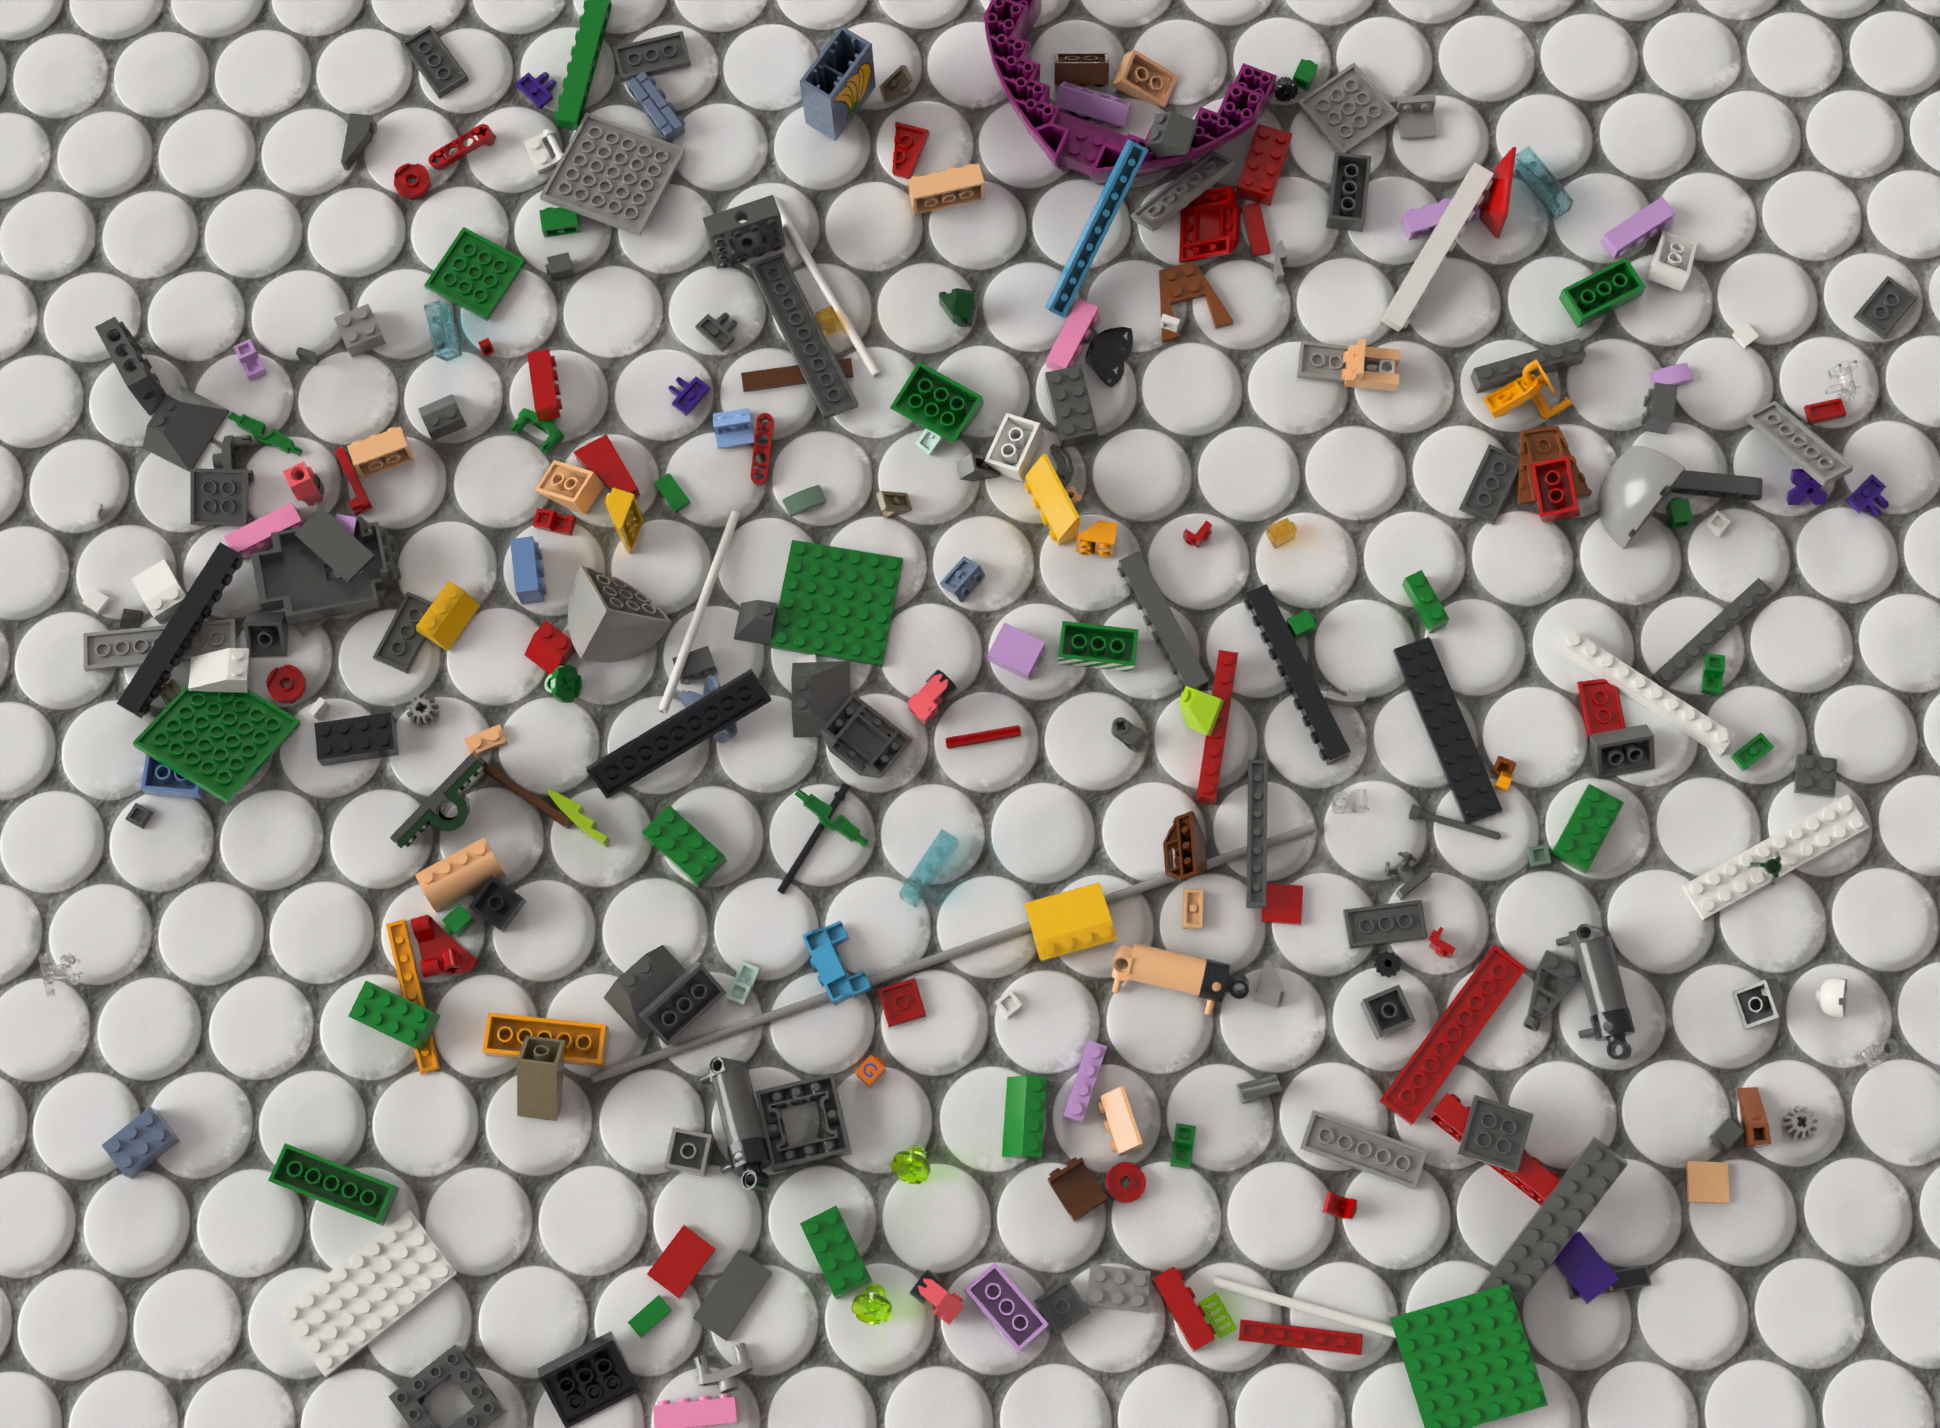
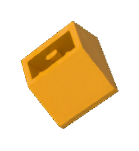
M1098 520L1077 535L1076 552L1086 556L1096 554L1102 558L1113 557L1117 523Z

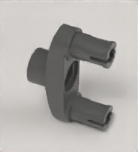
M251 435L225 436L222 453L213 454L212 456L214 469H236L235 449L239 447H252ZM249 470L248 482H254V478H252L254 477L253 470Z

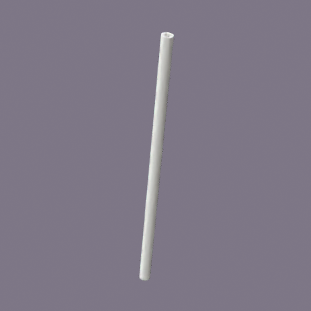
M774 196L783 227L873 378L880 375L881 372L779 200Z
M731 511L660 703L658 711L667 714L737 525L740 513L736 511Z
M1214 1277L1213 1287L1396 1338L1392 1326Z

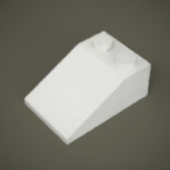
M1663 230L1649 268L1647 279L1654 283L1668 286L1671 289L1682 291L1691 273L1697 242Z
M165 559L132 578L144 603L159 624L172 618L186 596L184 589Z
M227 648L191 657L188 691L248 693L249 648Z

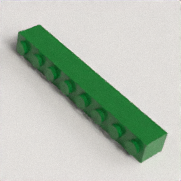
M584 0V14L580 16V29L575 34L576 44L571 49L572 59L567 64V78L564 77L563 93L559 94V108L554 113V120H556L559 128L577 130L582 121L612 8L611 0Z

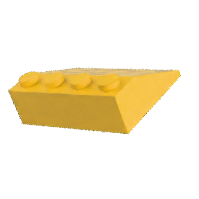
M1045 453L1026 474L1023 485L1027 494L1031 493L1035 509L1040 510L1042 523L1044 526L1048 525L1051 540L1053 542L1056 541L1058 546L1077 538V535H1079L1080 517Z
M1099 882L1024 903L1039 960L1041 961L1117 940L1114 925Z

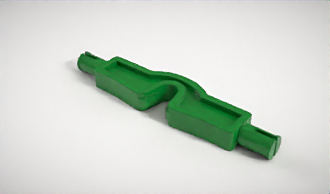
M231 412L228 416L229 419L237 422L236 424L240 429L252 434L254 439L264 446H274L287 454L292 452L297 456H300L303 452V449L294 445L293 440L275 429H272L266 436H263L266 426L260 421L252 419L245 414L239 416L234 412Z
M800 788L797 790L795 795L804 801L803 806L814 813L826 829L837 831L849 841L853 842L855 840L865 847L868 840L859 834L860 830L843 815L840 814L834 821H830L828 819L832 811L830 805L821 801L813 794L808 796Z

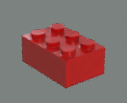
M1569 456L1532 463L1531 469L1542 522L1547 523L1580 516Z

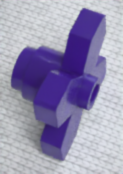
M1792 469L1790 480L1796 487L1787 493L1786 500L1788 505H1800L1807 497H1809L1814 505L1826 504L1827 493L1821 488L1823 486L1803 469Z

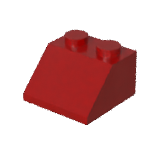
M545 620L533 634L524 655L550 675L553 674L557 667L565 665L575 654L576 650L569 637Z

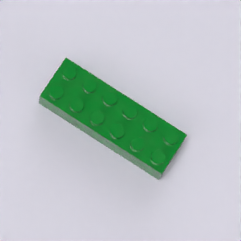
M286 1143L268 1180L276 1185L381 1226H384L400 1189L392 1184Z

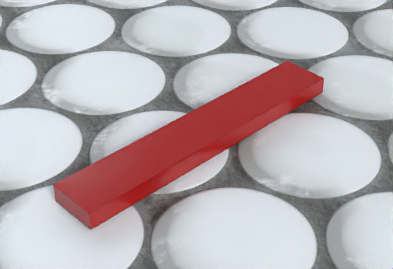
M1241 1319L1238 1340L1361 1355L1363 1334Z

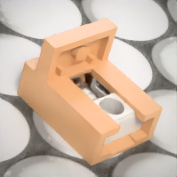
M1358 338L1357 345L1348 346L1347 352L1344 351L1343 363H1346V369H1342V380H1345L1344 387L1397 391L1401 350L1365 347L1366 339ZM1383 367H1386V368H1388L1390 371H1389V372H1385V371L1382 370V368H1383Z

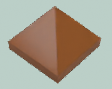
M1498 755L1492 772L1500 775L1504 771L1512 775L1517 762Z

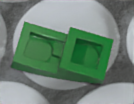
M1705 654L1701 693L1721 695L1723 674L1725 672V656Z
M1176 1123L1170 1166L1190 1169L1196 1126Z

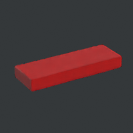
M1260 202L1241 205L1252 257L1270 254L1271 251Z

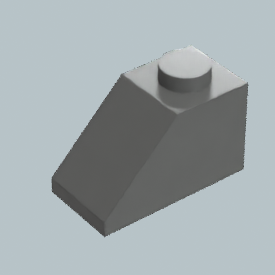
M971 453L956 462L959 479L974 482L997 478L1001 476V473L984 462L986 456Z

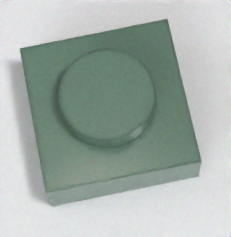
M1547 844L1527 848L1531 868L1551 864Z

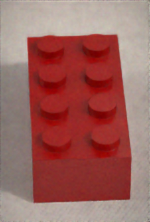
M1257 124L1237 185L1236 197L1271 206L1293 133Z

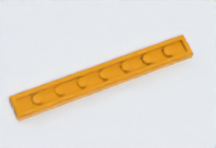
M403 919L388 923L386 927L402 997L426 1008L407 922ZM431 1034L424 1051L415 1049L421 1075L440 1070L433 1034Z

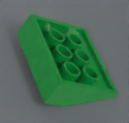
M918 362L890 406V409L955 444L975 419L984 403L981 395Z

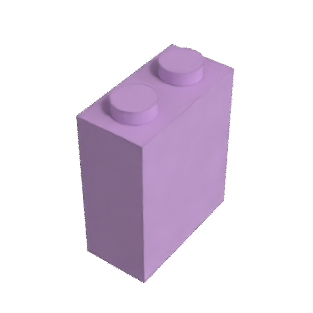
M1004 623L987 654V661L1029 680L1031 675H1035L1038 669L1036 664L1039 659L1042 660L1047 649H1045L1044 641Z

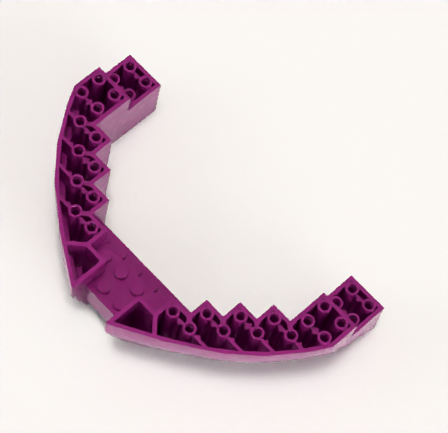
M991 0L984 14L986 39L994 70L1008 101L1023 125L1055 167L1061 171L1068 167L1089 175L1091 181L1098 185L1106 184L1128 139L1149 149L1135 178L1166 171L1195 160L1235 139L1256 124L1257 119L1262 116L1274 95L1277 75L1243 63L1235 82L1230 84L1218 113L1203 107L1199 108L1194 119L1198 124L1189 153L1157 157L1146 145L1151 128L1145 140L1131 134L1125 136L1061 112L1060 107L1050 104V86L1040 82V64L1030 61V42H1027L1041 12L1042 0Z

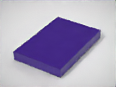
M1580 1231L1572 1236L1553 1261L1554 1265L1586 1304L1619 1281L1616 1274Z

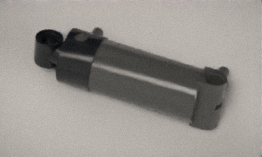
M1581 924L1577 930L1569 931V936L1556 939L1557 946L1571 943V947L1575 949L1591 1014L1592 1028L1581 1030L1578 1032V1035L1581 1039L1595 1035L1596 1041L1607 1040L1608 1056L1615 1060H1626L1630 1057L1632 1051L1625 1037L1635 1033L1630 1009L1627 1005L1610 936H1605L1601 928L1589 924ZM1618 1045H1621L1623 1048L1620 1055H1617L1615 1050Z
M718 1056L713 1057L709 1064L708 1073L701 1076L699 1080L702 1084L709 1081L713 1083L726 1137L730 1163L721 1166L720 1171L723 1174L730 1171L734 1174H743L741 1184L744 1189L764 1191L769 1185V1177L762 1170L771 1165V1159L766 1138H764L748 1066L744 1061Z

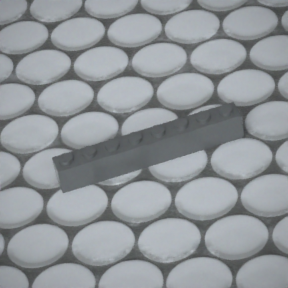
M1137 551L1119 560L1117 572L1127 582L1125 586L1129 594L1134 595L1136 599L1134 603L1138 610H1142L1146 626L1151 627L1154 641L1156 643L1159 642L1161 645L1160 651L1164 659L1168 658L1170 662L1169 668L1173 675H1177L1181 691H1184L1185 686L1198 691L1207 687L1209 679L1140 552Z

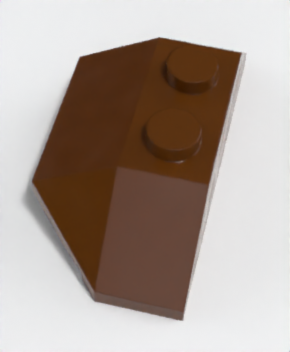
M1193 811L1174 818V824L1169 829L1163 842L1165 874L1179 881L1188 880L1207 870L1205 838Z

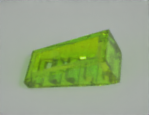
M1216 1292L1198 1303L1204 1310L1208 1321L1213 1326L1219 1339L1237 1329ZM1215 1300L1217 1304L1207 1309L1206 1305ZM1217 1308H1220L1221 1311L1219 1313L1215 1314L1214 1316H1211L1210 1313L1212 1311L1216 1310ZM1224 1315L1225 1319L1216 1324L1214 1320ZM1227 1322L1230 1324V1326L1221 1331L1218 1328Z

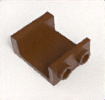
M1074 1157L1066 1163L1067 1167L1062 1170L1060 1168L1055 1169L1049 1174L1050 1178H1048V1183L1073 1222L1108 1200L1104 1191H1101L1085 1166L1082 1157L1079 1159Z

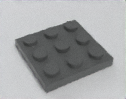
M190 468V525L245 526L248 524V469Z
M1474 1095L1457 1154L1517 1173L1534 1114Z

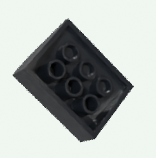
M612 1331L538 1368L539 1379L565 1428H569L640 1391Z

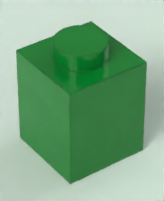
M1301 59L1293 76V82L1298 88L1309 91L1317 74L1318 65L1311 60Z
M1677 497L1669 501L1666 506L1670 529L1689 526L1693 517L1688 498L1682 499Z
M1308 609L1288 618L1286 622L1295 641L1314 632L1317 626L1315 616L1310 614Z
M460 904L442 920L446 924L443 928L451 936L455 934L458 938L476 922Z

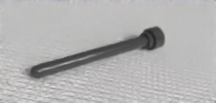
M1415 804L1411 806L1408 819L1417 821V819L1421 820L1422 818L1499 840L1501 838L1499 832L1425 812L1424 809L1420 808L1421 806Z

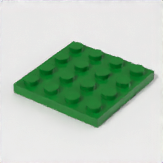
M463 227L424 286L426 289L488 321L526 261L522 257Z

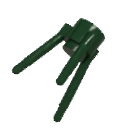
M1776 851L1775 859H1768L1764 863L1750 862L1751 866L1764 867L1765 872L1773 875L1772 885L1775 884L1776 879L1779 877L1778 873L1782 867L1780 853Z

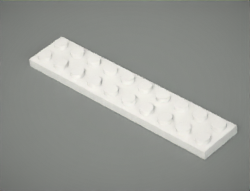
M1847 794L1684 884L1682 889L1701 919L1704 920L1771 883L1773 875L1765 872L1764 867L1751 866L1750 862L1764 863L1768 859H1775V852L1779 851L1782 866L1778 873V878L1867 830L1869 826Z

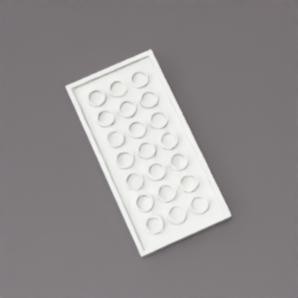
M409 1210L278 1313L324 1377H328L448 1283L458 1273L413 1212Z

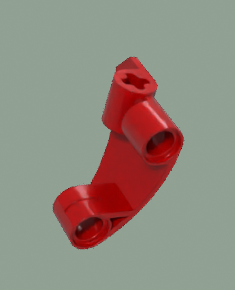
M424 915L411 919V927L418 942L422 958L420 968L424 978L442 973L456 975L472 971L478 959L453 940L431 916Z

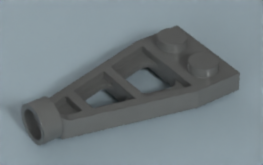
M1548 950L1545 951L1536 970L1528 1013L1523 1023L1526 1028L1538 1031L1541 1022L1575 985L1580 975L1579 966ZM1546 975H1551L1562 982L1561 987L1555 993L1544 989L1543 984ZM1539 994L1551 999L1545 1010L1536 1006Z

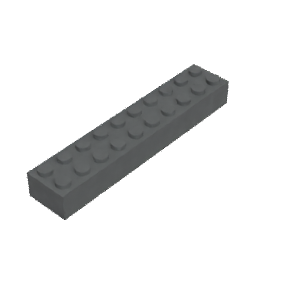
M1593 1136L1474 1293L1509 1283L1516 1307L1518 1308L1623 1172L1628 1162Z

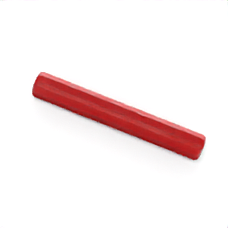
M1019 725L948 737L945 740L946 747L950 749L1021 736V729Z

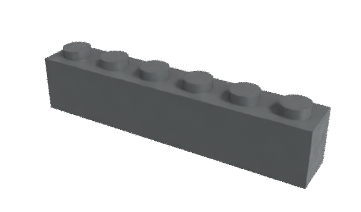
M1580 338L1476 367L1471 374V380L1476 393L1507 385L1515 379L1522 377L1524 367L1536 359L1546 374L1581 364L1586 353ZM1535 369L1532 372H1530L1531 375H1540L1538 369Z

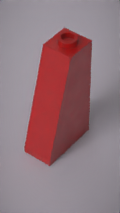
M607 434L574 451L577 461L585 469L594 472L610 492L612 488L634 494L636 499L640 496L635 482Z

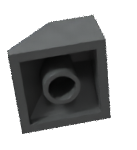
M762 600L742 602L734 639L771 645L778 611L777 603Z
M1778 978L1765 979L1732 992L1745 1029L1781 1017L1784 995Z

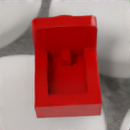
M1205 521L1196 534L1186 529L1183 533L1184 541L1190 546L1199 548L1204 540L1207 542L1213 533L1211 531L1212 524Z
M1440 927L1438 931L1433 930L1428 939L1431 941L1429 947L1435 950L1438 956L1450 958L1456 948L1439 939L1444 928Z
M1327 1192L1322 1212L1340 1219L1352 1220L1357 1211V1200Z

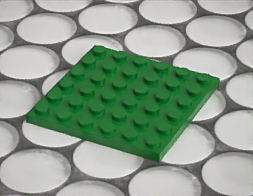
M792 540L770 647L772 649L808 655L815 654V656L883 667L903 558Z
M188 684L133 741V746L229 804L301 725L300 720L249 689L248 693L188 691Z
M1509 1283L1390 1318L1425 1428H1470L1548 1405Z

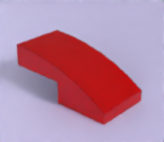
M537 508L532 526L572 536L577 518L573 515L558 514L554 510Z

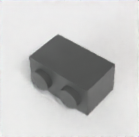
M708 646L689 653L680 677L681 684H691L698 678H706L709 675L713 676L717 672ZM677 657L672 658L674 665L676 663Z

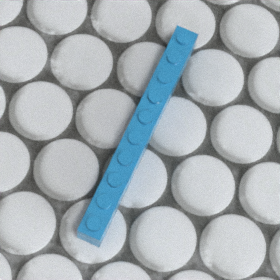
M1129 139L1127 140L1045 305L1047 310L1065 318L1149 149Z

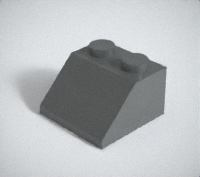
M1174 112L1156 113L1146 145L1157 157L1188 154L1198 122Z
M453 394L418 408L433 441L467 427Z
M285 612L248 613L243 625L250 657L287 656L289 628Z

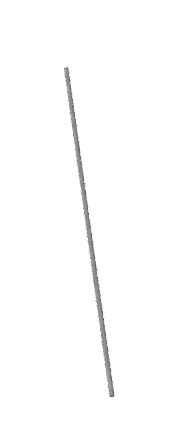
M1313 823L1267 838V849L1316 832ZM1247 846L1207 859V870L1247 856ZM1164 874L1106 894L1104 898L1106 904H1110L1174 882L1176 879ZM1026 922L868 977L869 983L872 987L1030 932V924ZM825 992L590 1074L593 1083L829 1002L831 999L828 993Z

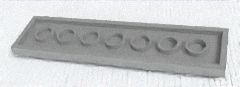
M233 618L203 621L200 632L194 635L191 640V646L188 650L184 651L180 662L191 661V657L218 650L237 648V620ZM166 625L83 633L84 670L96 671L141 666Z

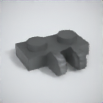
M723 313L716 320L707 314L695 328L716 348L723 352L735 340L734 336L729 332L736 327L737 321L732 320L725 327H722L721 325L729 318L728 313Z

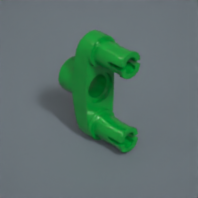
M526 408L520 411L519 417L509 428L519 436L525 426L531 423L548 434V438L539 447L543 453L546 452V455H550V452L557 443L564 439V435L554 425L558 418L539 422L536 412Z

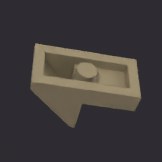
M901 65L879 86L887 102L911 93L909 84L913 79L907 66Z
M880 491L876 494L884 518L912 511L907 493Z

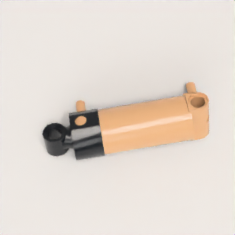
M1134 943L1133 947L1122 945L1117 948L1111 975L1115 979L1112 988L1113 993H1119L1122 981L1127 982L1128 980L1162 987L1207 1000L1204 1012L1206 1015H1212L1215 1001L1221 1003L1224 993H1230L1236 999L1245 998L1249 992V981L1246 976L1241 974L1231 976L1229 974L1230 964ZM1241 983L1244 985V988L1237 990L1234 985Z

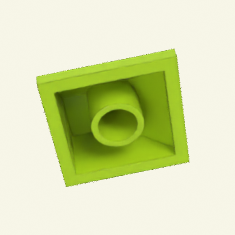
M1185 686L1181 694L1179 706L1187 728L1211 736L1224 700Z

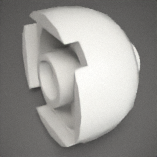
M1828 979L1822 984L1820 990H1816V1002H1820L1821 1010L1827 1015L1840 1018L1845 1017L1847 979Z

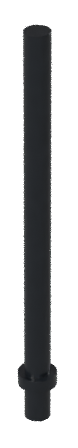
M843 783L839 791L835 792V797L830 804L832 811L828 816L829 820L840 802L846 798L845 794L850 788L849 785ZM820 822L777 890L779 893L784 895L825 827Z

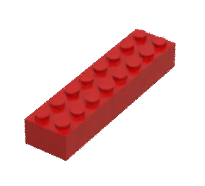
M1446 1093L1427 1118L1460 1143L1470 1107L1462 1105L1460 1103L1461 1100L1456 1095ZM1525 1149L1517 1173L1487 1164L1539 1205L1544 1202L1560 1181L1558 1179L1559 1176L1552 1170L1547 1171L1542 1167L1541 1161L1525 1154Z

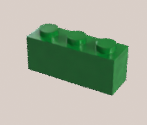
M1420 570L1406 577L1402 586L1428 632L1432 633L1446 626L1449 617L1423 571Z

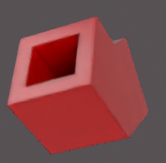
M489 338L478 342L484 357L495 352ZM490 346V349L484 351L483 348Z

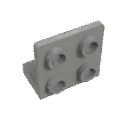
M1435 94L1399 97L1396 109L1400 114L1398 116L1400 139L1436 137L1437 131L1434 116Z

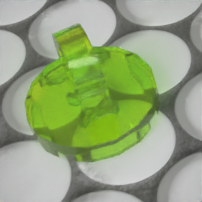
M913 1145L907 1151L898 1152L894 1155L890 1165L894 1174L897 1173L900 1180L909 1184H921L922 1181L928 1179L931 1171L930 1165L926 1161V1150L920 1145Z
M870 1284L865 1293L854 1298L851 1311L856 1314V1318L860 1321L875 1325L879 1324L880 1321L887 1322L891 1318L892 1305L885 1298L886 1292L881 1285Z

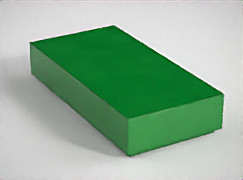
M670 473L654 482L655 487L675 514L691 504Z
M658 1295L628 1323L639 1337L642 1338L671 1313L672 1310Z

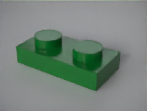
M1761 732L1735 752L1731 758L1742 771H1745L1772 750L1774 746Z

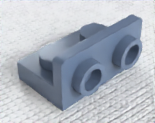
M963 556L939 584L942 588L954 594L958 601L963 602L983 580L985 573L980 565Z

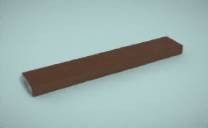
M851 358L837 359L845 377H854ZM798 365L741 373L744 392L806 384Z
M484 762L483 766L485 768L482 771L566 829L572 826L573 823L569 818Z

